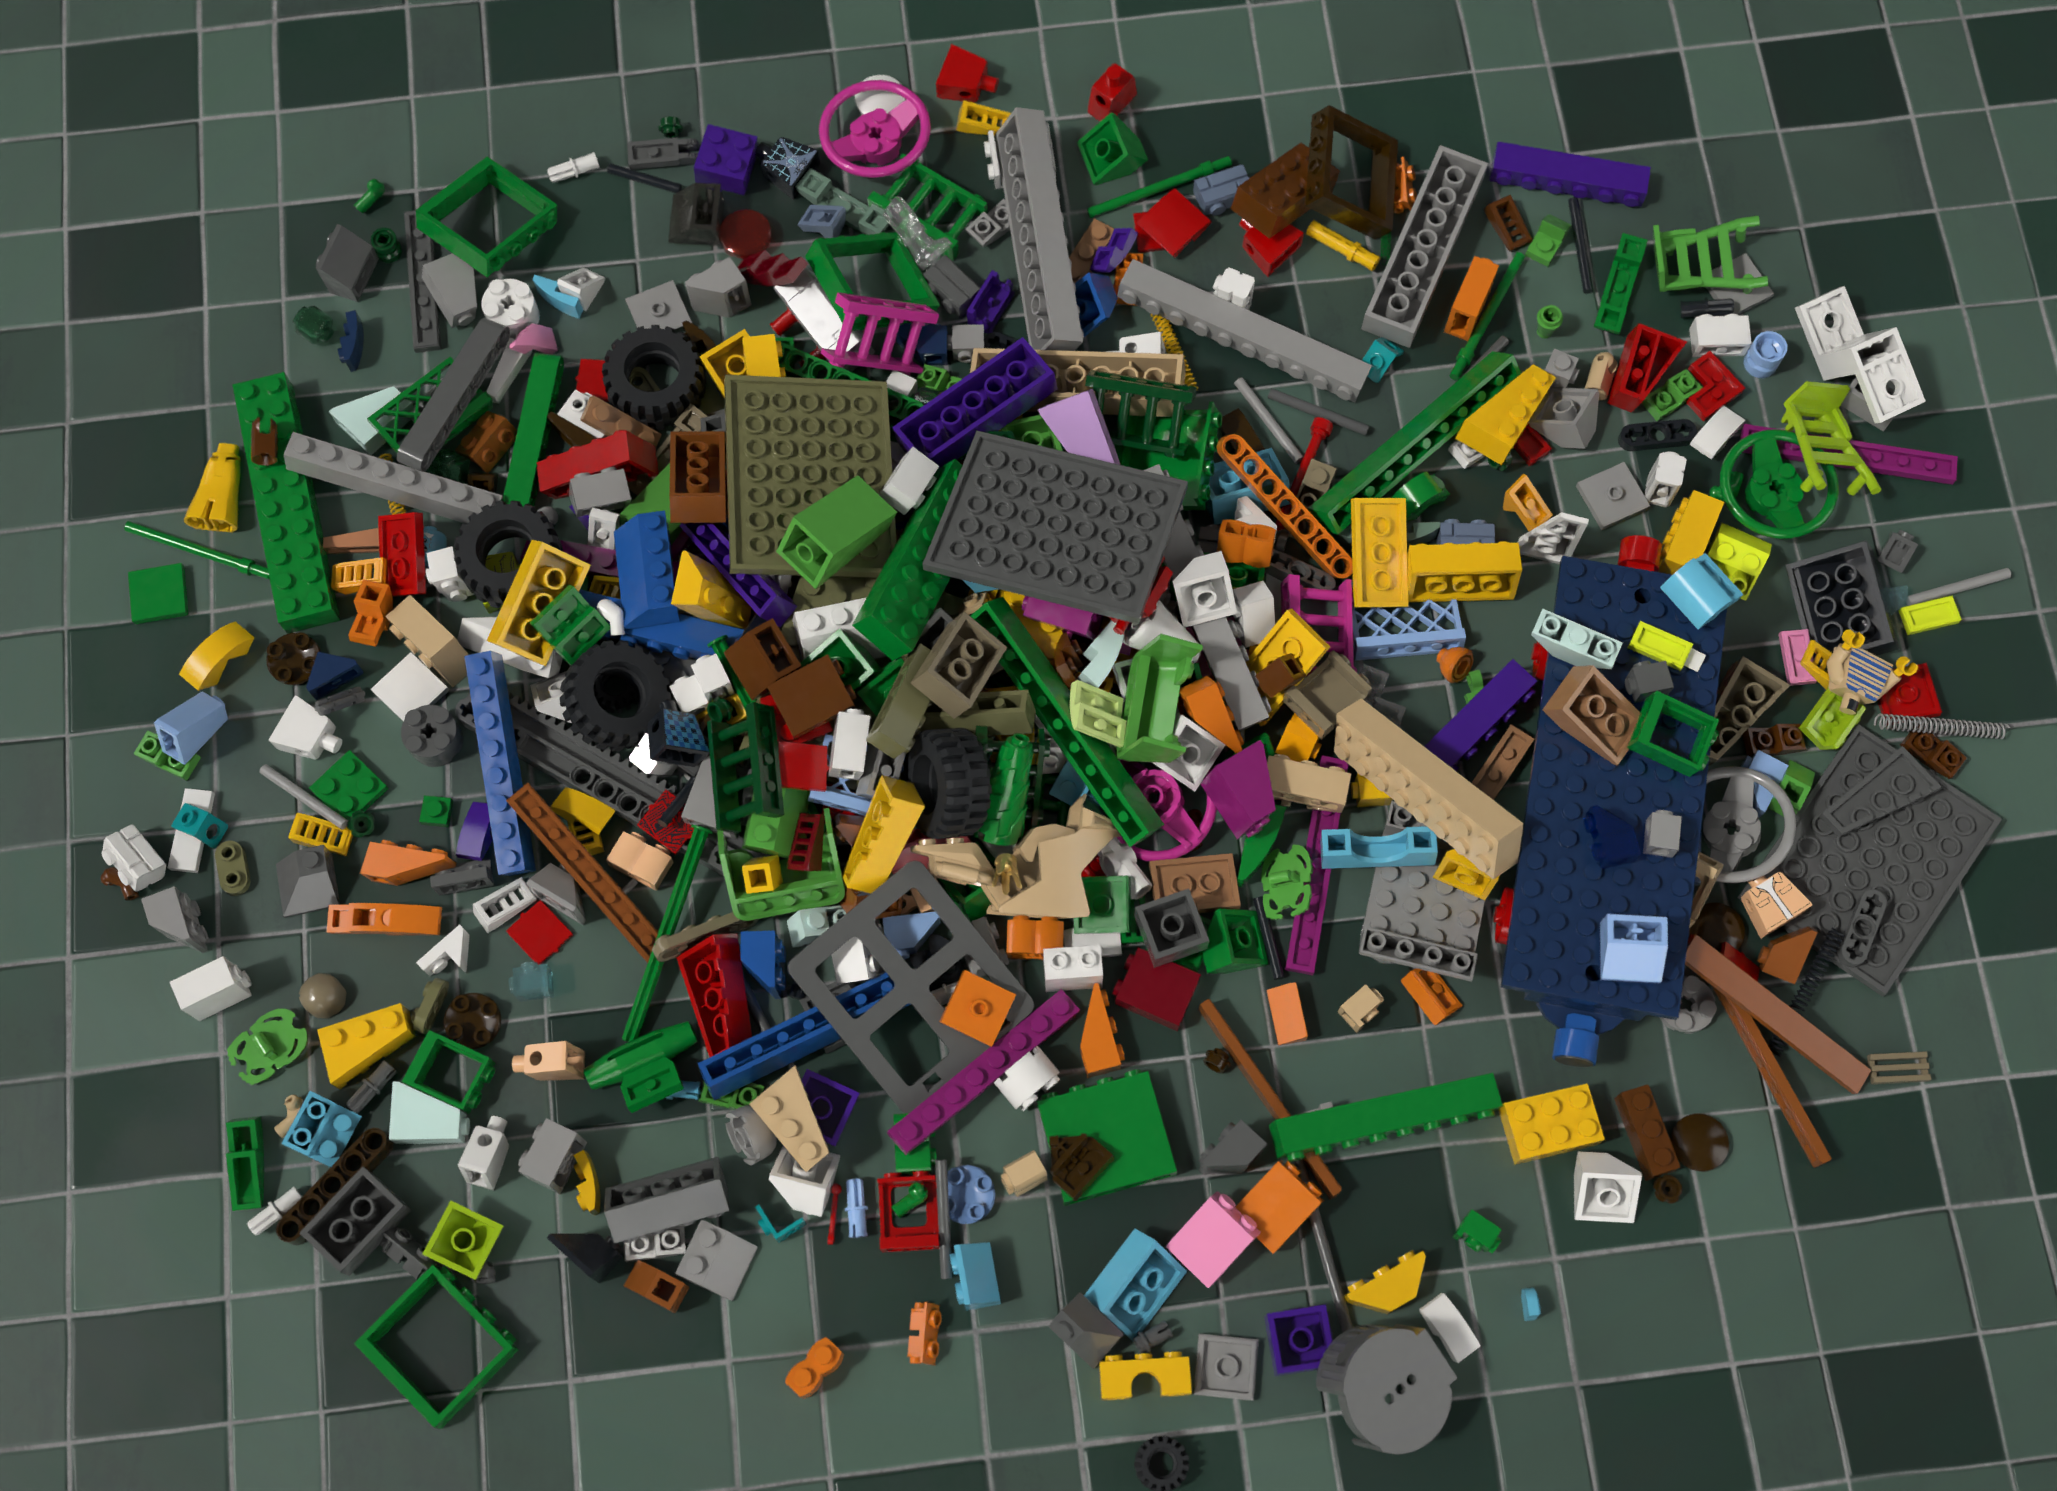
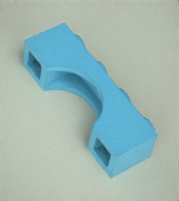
M1427 826L1406 827L1399 833L1381 837L1362 836L1354 833L1351 829L1321 831L1322 869L1435 865L1438 854L1437 837Z

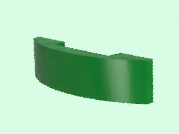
M1622 233L1600 301L1594 328L1619 335L1635 278L1648 242L1647 239Z

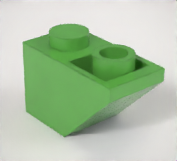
M1789 760L1787 763L1789 766L1779 786L1789 797L1796 815L1812 787L1815 772ZM1773 796L1768 809L1784 817L1780 804Z

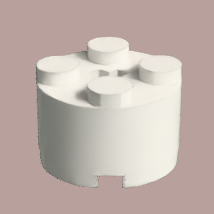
M495 279L490 282L482 297V310L486 319L509 327V338L516 339V335L527 326L538 324L540 312L529 286L522 281L516 279Z
M1039 1046L1033 1049L1034 1056L1029 1051L1004 1072L1003 1082L1000 1078L994 1082L1015 1109L1020 1107L1022 1111H1025L1038 1099L1035 1095L1038 1091L1042 1089L1046 1093L1060 1080L1057 1076L1060 1073Z

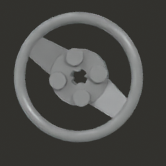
M1737 766L1708 770L1706 783L1721 778H1730L1723 801L1713 805L1703 822L1704 841L1711 850L1710 858L1724 864L1716 881L1741 883L1768 874L1785 859L1795 839L1796 815L1789 797L1774 780L1756 770ZM1755 782L1766 788L1780 804L1785 822L1784 835L1779 847L1768 860L1754 868L1735 872L1741 858L1749 855L1752 851L1754 852L1761 840V822L1757 811L1753 808ZM1735 827L1739 832L1735 831L1734 835H1729L1727 828Z

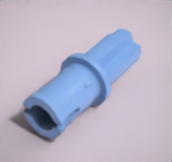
M859 1178L849 1179L846 1182L848 1208H845V1212H848L849 1238L867 1237L865 1210H868V1206H865L863 1180Z

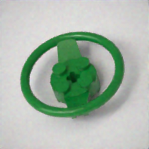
M1773 429L1750 434L1730 449L1721 467L1720 490L1729 511L1742 525L1751 531L1770 538H1797L1818 529L1831 516L1838 500L1839 483L1834 465L1820 463L1827 479V498L1821 511L1812 520L1804 523L1798 508V504L1804 496V491L1800 487L1803 481L1792 464L1782 462L1776 440L1786 441L1799 446L1796 433ZM1750 446H1752L1753 475L1745 489L1746 503L1753 512L1756 510L1759 514L1767 516L1765 519L1771 520L1776 527L1762 524L1751 518L1739 506L1731 488L1733 465L1739 455ZM1812 447L1813 451L1824 452L1821 448ZM1770 488L1775 489L1778 494L1775 491H1770Z

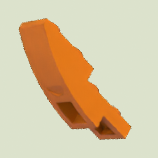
M386 903L329 905L326 933L440 935L442 907Z

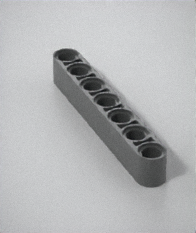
M482 318L478 322L400 445L397 453V461L421 472H425L429 468L505 347L510 334L509 327L486 318Z

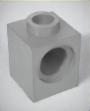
M1667 810L1652 812L1646 820L1643 853L1672 858L1679 850L1682 816H1675L1671 811Z

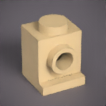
M1365 984L1340 1006L1338 1013L1358 1033L1364 1025L1363 1020L1368 1023L1379 1013L1376 1008L1384 999L1375 988L1370 989Z

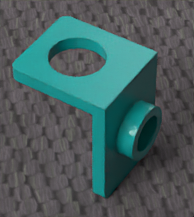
M1383 337L1376 339L1362 359L1363 362L1372 365L1367 377L1375 383L1380 382L1395 357L1402 355L1404 351Z
M185 803L171 827L193 836L215 849L228 829V824L205 810ZM216 824V835L208 839L206 835L208 827Z
M756 1206L757 1211L762 1217L758 1221L766 1236L772 1233L778 1243L807 1225L805 1220L800 1218L777 1233L761 1206Z

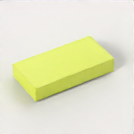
M1953 595L1902 607L1898 611L1907 636L1958 624L1962 620Z
M1640 621L1628 649L1658 662L1666 661L1667 666L1681 671L1693 643Z

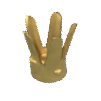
M1009 853L997 856L992 887L996 886L1000 875L1004 895L1009 894L1011 876H1013L1017 887L1021 889L1022 883L1018 873L1017 858Z

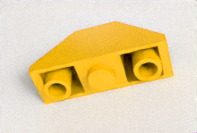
M1413 1250L1398 1258L1400 1264L1390 1269L1387 1264L1373 1272L1372 1274L1375 1278L1365 1284L1363 1279L1347 1287L1350 1293L1345 1296V1301L1384 1314L1394 1311L1416 1297L1426 1255L1423 1251L1415 1255Z

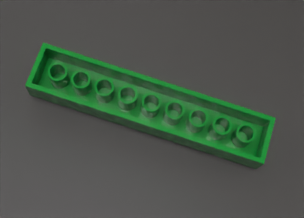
M285 372L233 384L278 623L289 634L340 621L335 591L331 588L332 576L328 556L323 549L324 536L312 477L287 470L284 460V452L292 433L295 432L303 435L294 387ZM258 417H260V433L269 434L270 418L277 424L278 461L273 465H258L251 460L252 423Z

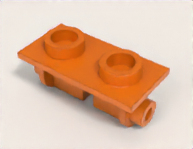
M1401 157L1402 165L1397 163L1395 188L1399 187V189H1395L1394 213H1402L1406 208H1409L1411 211L1417 198L1416 190L1412 186V181L1416 179L1415 170L1412 165L1409 166L1404 157Z
M924 1302L915 1303L914 1308H911L910 1330L919 1331V1336H909L907 1357H910L911 1364L924 1363L935 1365L939 1354L938 1328L942 1320L940 1305Z

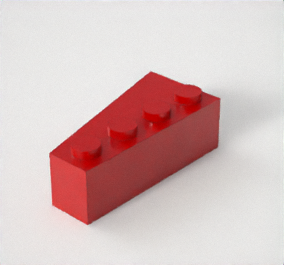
M618 430L611 436L593 439L589 444L571 447L567 452L549 455L547 459L537 462L540 492L554 499L568 497L570 479L574 478L576 474L589 472L590 475L601 473V470L610 467H616L617 470L624 469L627 483L636 481L637 475L648 473L649 477L657 476L659 471L656 448L627 430Z
M713 934L676 957L709 1058L752 1037L738 934Z

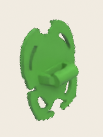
M1293 845L1292 849L1286 854H1283L1277 848L1265 859L1261 881L1263 883V891L1270 893L1263 895V906L1267 918L1282 920L1284 918L1283 915L1278 913L1289 907L1296 909L1290 914L1293 917L1308 910L1312 889L1310 884L1304 885V883L1311 882L1313 867L1310 854L1303 846ZM1298 855L1302 856L1305 860L1307 866L1306 868L1302 861L1297 857ZM1304 893L1302 902L1297 905V903H1299L1300 897ZM1271 900H1274L1278 906L1276 910L1271 908Z
M275 1009L266 1013L249 1028L253 1032L252 1035L245 1031L228 1047L227 1056L232 1066H236L235 1057L238 1060L246 1061L247 1075L244 1072H239V1077L245 1080L246 1083L254 1085L268 1079L276 1072L271 1066L275 1064L276 1068L280 1069L292 1063L304 1051L308 1041V1033L306 1028L299 1029L292 1025L293 1018L296 1017L295 1013L288 1009ZM277 1016H278V1017H282V1018H283L282 1021H281V1020H279V1021H278V1020H272V1021H268V1022L264 1023L265 1020H267V1019H269V1018H271V1017H277ZM298 1039V1045L294 1053L289 1057L288 1055L292 1052L295 1046L294 1043ZM243 1041H245V1048L242 1050V1053L238 1055V1047ZM264 1068L266 1070L260 1075H253L251 1073L254 1069Z

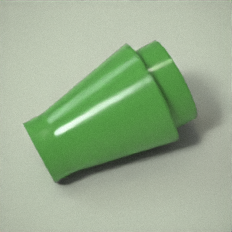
M1547 305L1538 311L1537 334L1539 337L1549 338L1562 324L1563 314L1558 307Z

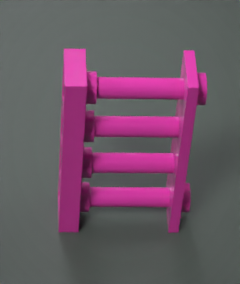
M837 293L835 303L843 308L845 313L836 349L822 348L821 354L829 359L830 364L837 367H844L847 364L896 370L905 375H911V372L922 374L923 368L913 362L912 359L922 326H925L926 323L937 324L939 314L923 304ZM859 314H866L868 318L858 352L846 351L855 318L859 317ZM882 317H887L890 319L880 355L868 354L878 320H881ZM904 320H909L912 322L902 358L891 357L900 323H903Z
M1289 574L1281 582V617L1288 609L1292 608L1308 625L1338 627L1339 642L1325 641L1330 646L1327 652L1334 650L1336 653L1343 654L1350 661L1351 667L1357 672L1353 660V589L1351 579H1346L1337 587V590L1303 588L1300 585V575ZM1302 598L1338 601V616L1305 614L1300 610V601ZM1314 666L1313 669L1307 674V676L1310 675L1318 666Z

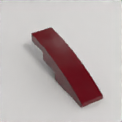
M762 250L745 257L737 268L745 278L746 283L763 286H781L794 283L808 263L801 256L790 260L784 253L772 257L766 250Z

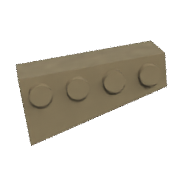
M1744 656L1730 666L1717 689L1714 717L1719 719L1716 727L1718 736L1710 749L1709 766L1716 762L1790 686Z

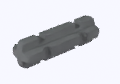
M356 686L349 689V691L345 690L317 700L314 709L320 716L330 714L331 711L335 712L363 702L365 692L362 691L361 687Z

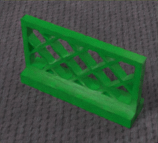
M451 357L444 360L367 418V421L396 453H398L400 447L396 442L397 434L407 435L410 431L407 429H397L398 417L414 418V423L421 414L418 413L419 401L428 402L431 398L430 396H420V388L425 384L437 385L438 387L442 381L440 380L441 372L449 366L451 367L454 362ZM478 388L475 396L471 399L443 446L492 409V398L486 391L483 393ZM404 400L416 401L415 413L399 411L400 403ZM384 415L395 416L394 428L382 427L377 420Z

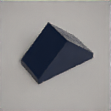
M318 652L306 688L315 700H318L364 674V672L354 659Z

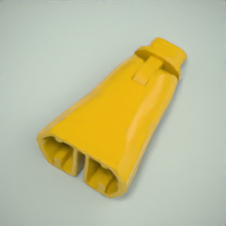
M219 443L217 452H213L206 464L199 488L186 512L184 523L194 529L230 533L238 529V492L241 458L238 456L240 447L238 445Z

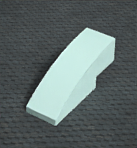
M1112 620L1083 653L1091 662L1077 678V680L1099 688L1112 669L1123 643L1124 635L1114 632L1113 628L1116 623Z

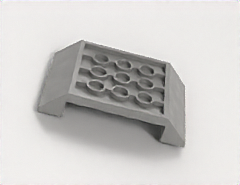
M1391 801L1382 836L1399 833L1406 827H1423L1426 825L1418 822L1411 813L1398 806L1395 801ZM1437 837L1438 854L1435 865L1375 867L1360 937L1359 954L1472 982L1477 959L1475 950L1485 900L1433 878L1446 852L1454 848L1443 839Z

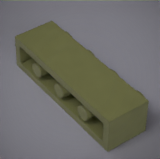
M922 644L907 655L866 739L867 742L893 759L903 752L908 753L913 747L915 731L917 732L926 720V717L923 715L934 703L911 684V681L931 651Z
M1029 690L980 692L973 705L955 719L933 703L923 715L926 717V720L920 731L965 728L975 734L977 725L987 726L988 736L1012 735L1014 733L1031 734L1033 733L1036 710Z

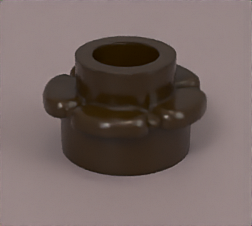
M1214 1048V1050L1206 1051L1203 1063L1212 1071L1222 1074L1226 1068L1231 1066L1230 1062L1227 1061L1229 1059L1228 1054L1221 1049Z
M1664 1175L1663 1178H1657L1653 1185L1656 1190V1198L1661 1202L1666 1201L1669 1204L1677 1202L1683 1191L1679 1180L1672 1175ZM1665 1187H1669L1670 1192H1667Z

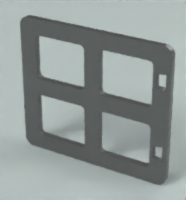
M911 861L904 865L789 961L787 967L788 973L896 1106L905 1113H910L990 1048V1046L940 1023L939 1021L945 1009L929 991L930 984L964 955H970L993 984L1016 994L1005 1018L1008 1020V1023L1000 1029L994 1043L1028 1016L1034 1007L1033 1000L932 874L919 861ZM911 888L918 890L953 935L947 944L917 969H912L875 924L876 917ZM852 937H857L894 982L893 989L857 1019H853L815 972L819 964ZM906 1004L913 1005L948 1049V1054L912 1085H906L870 1040V1035ZM935 1072L941 1080L927 1091L922 1083Z

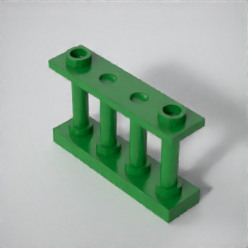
M902 153L900 156V160L904 158L906 155ZM917 159L912 165L902 170L901 175L885 195H880L873 191L867 198L868 206L870 207L872 204H875L894 215V219L890 223L891 225L954 261L959 255L957 237L975 214L978 216L983 212L988 214L987 202L980 195L971 194L925 167ZM911 177L924 183L907 207H900L893 202ZM933 189L944 195L943 200L927 220H922L914 215ZM953 202L966 208L949 232L944 233L935 227Z

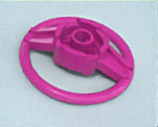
M886 80L863 81L843 89L827 104L819 124V138L827 157L843 171L867 178L890 176L912 165L925 150L931 132L929 113L922 100L907 87ZM883 90L893 92L906 99L888 113L884 109L878 108L873 112L861 115L851 123L850 135L831 142L829 136L830 121L837 108L848 98L865 91ZM920 119L921 129L918 141L914 148L901 160L883 167H863L851 163V161H862L866 164L867 161L882 166L892 162L899 155L902 138Z
M1121 759V764L1148 802L1151 801L1149 797L1151 793L1154 792L1157 795L1160 792L1159 801L1155 804L1153 802L1150 805L1164 823L1161 828L1181 843L1174 848L1162 851H1150L1132 846L1131 848L1135 852L1136 859L1143 861L1176 859L1197 847L1209 833L1217 813V808L1207 795L1205 816L1199 828H1197L1183 808L1185 800L1182 789L1170 774L1164 770H1148L1137 761ZM1121 835L1116 837L1121 844H1127Z

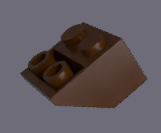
M773 618L748 631L724 652L726 659L752 701L768 693V685L801 669L800 662Z

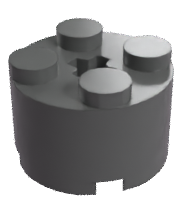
M424 705L408 711L405 715V720L401 727L402 742L417 761L425 766L440 767L451 762L452 758L457 753L459 754L463 746V733L456 720L446 708L437 705Z

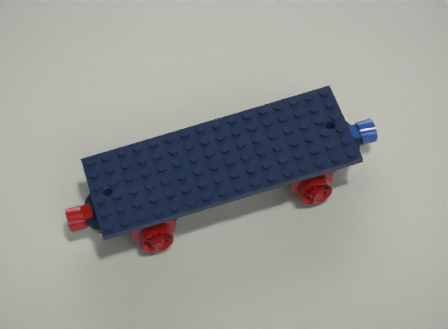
M1643 535L1624 537L1620 544L1618 565L1562 556L1553 613L1622 642L1612 669H1596L1641 712L1645 701L1634 703L1632 694L1629 695L1626 691L1625 679L1635 664L1642 661L1658 662L1628 649L1639 622L1647 623L1693 643L1692 649L1706 655L1698 672L1686 666H1683L1681 671L1668 666L1674 686L1668 696L1714 717L1727 608L1709 623L1697 629L1660 588L1672 575L1658 572L1662 544L1659 540ZM1537 641V644L1534 643L1531 653V659L1533 660L1532 676L1536 680L1543 681L1524 825L1514 889L1508 887L1504 889L1500 905L1495 908V942L1506 945L1501 988L1525 992L1524 1000L1536 1002L1543 1017L1558 1028L1555 1032L1552 1059L1569 1066L1591 1067L1596 1065L1599 1043L1598 1035L1611 1031L1624 1019L1640 1021L1646 1015L1672 1020L1679 1018L1709 760L1702 771H1698L1690 777L1630 749L1618 765H1614L1562 730L1543 711V708L1575 665L1552 656ZM1660 712L1649 742L1688 760L1699 730ZM1709 746L1708 751H1707V754H1706V755H1708L1709 757H1710V749H1711V746ZM1667 810L1671 811L1675 816H1682L1679 850L1672 858L1643 853L1646 820L1652 812ZM1607 914L1667 917L1668 948L1661 983L1601 980L1600 922Z

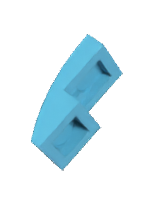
M534 275L533 282L538 293L549 304L567 315L580 319L583 308L579 298L561 293L557 281Z

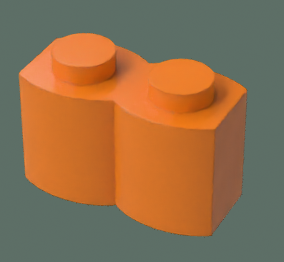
M1222 520L1217 552L1222 551L1227 563L1243 562L1254 568L1270 567L1276 529L1260 524L1249 525L1238 520Z
M1017 915L1013 919L1007 920V957L1011 959L1043 960V949L1063 947L1064 922L1058 921L1057 917L1049 916L1034 921L1025 915Z
M827 1337L820 1339L811 1347L806 1360L797 1363L790 1370L785 1383L801 1398L806 1399L819 1389L824 1376L833 1373L840 1366L844 1353Z

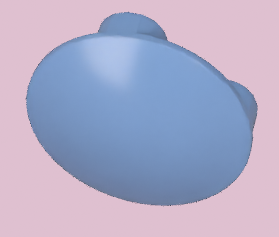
M971 1165L954 1167L948 1171L950 1219L961 1224H971L983 1219L990 1212L995 1201V1188L991 1178L982 1169Z

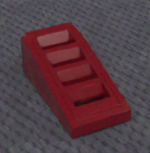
M799 814L787 869L821 871L824 814ZM808 822H814L813 828H808ZM807 833L811 834L810 839H807Z

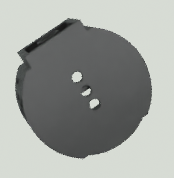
M1364 1324L1344 1331L1329 1345L1318 1367L1316 1387L1319 1391L1338 1395L1340 1409L1347 1425L1360 1438L1352 1439L1354 1445L1390 1454H1405L1422 1448L1439 1433L1447 1419L1451 1406L1452 1389L1449 1385L1457 1379V1376L1425 1328L1396 1324L1393 1327ZM1407 1376L1411 1381V1384L1407 1383ZM1398 1384H1401L1402 1391H1399L1396 1386ZM1389 1393L1391 1395V1401L1387 1404L1385 1402V1396Z

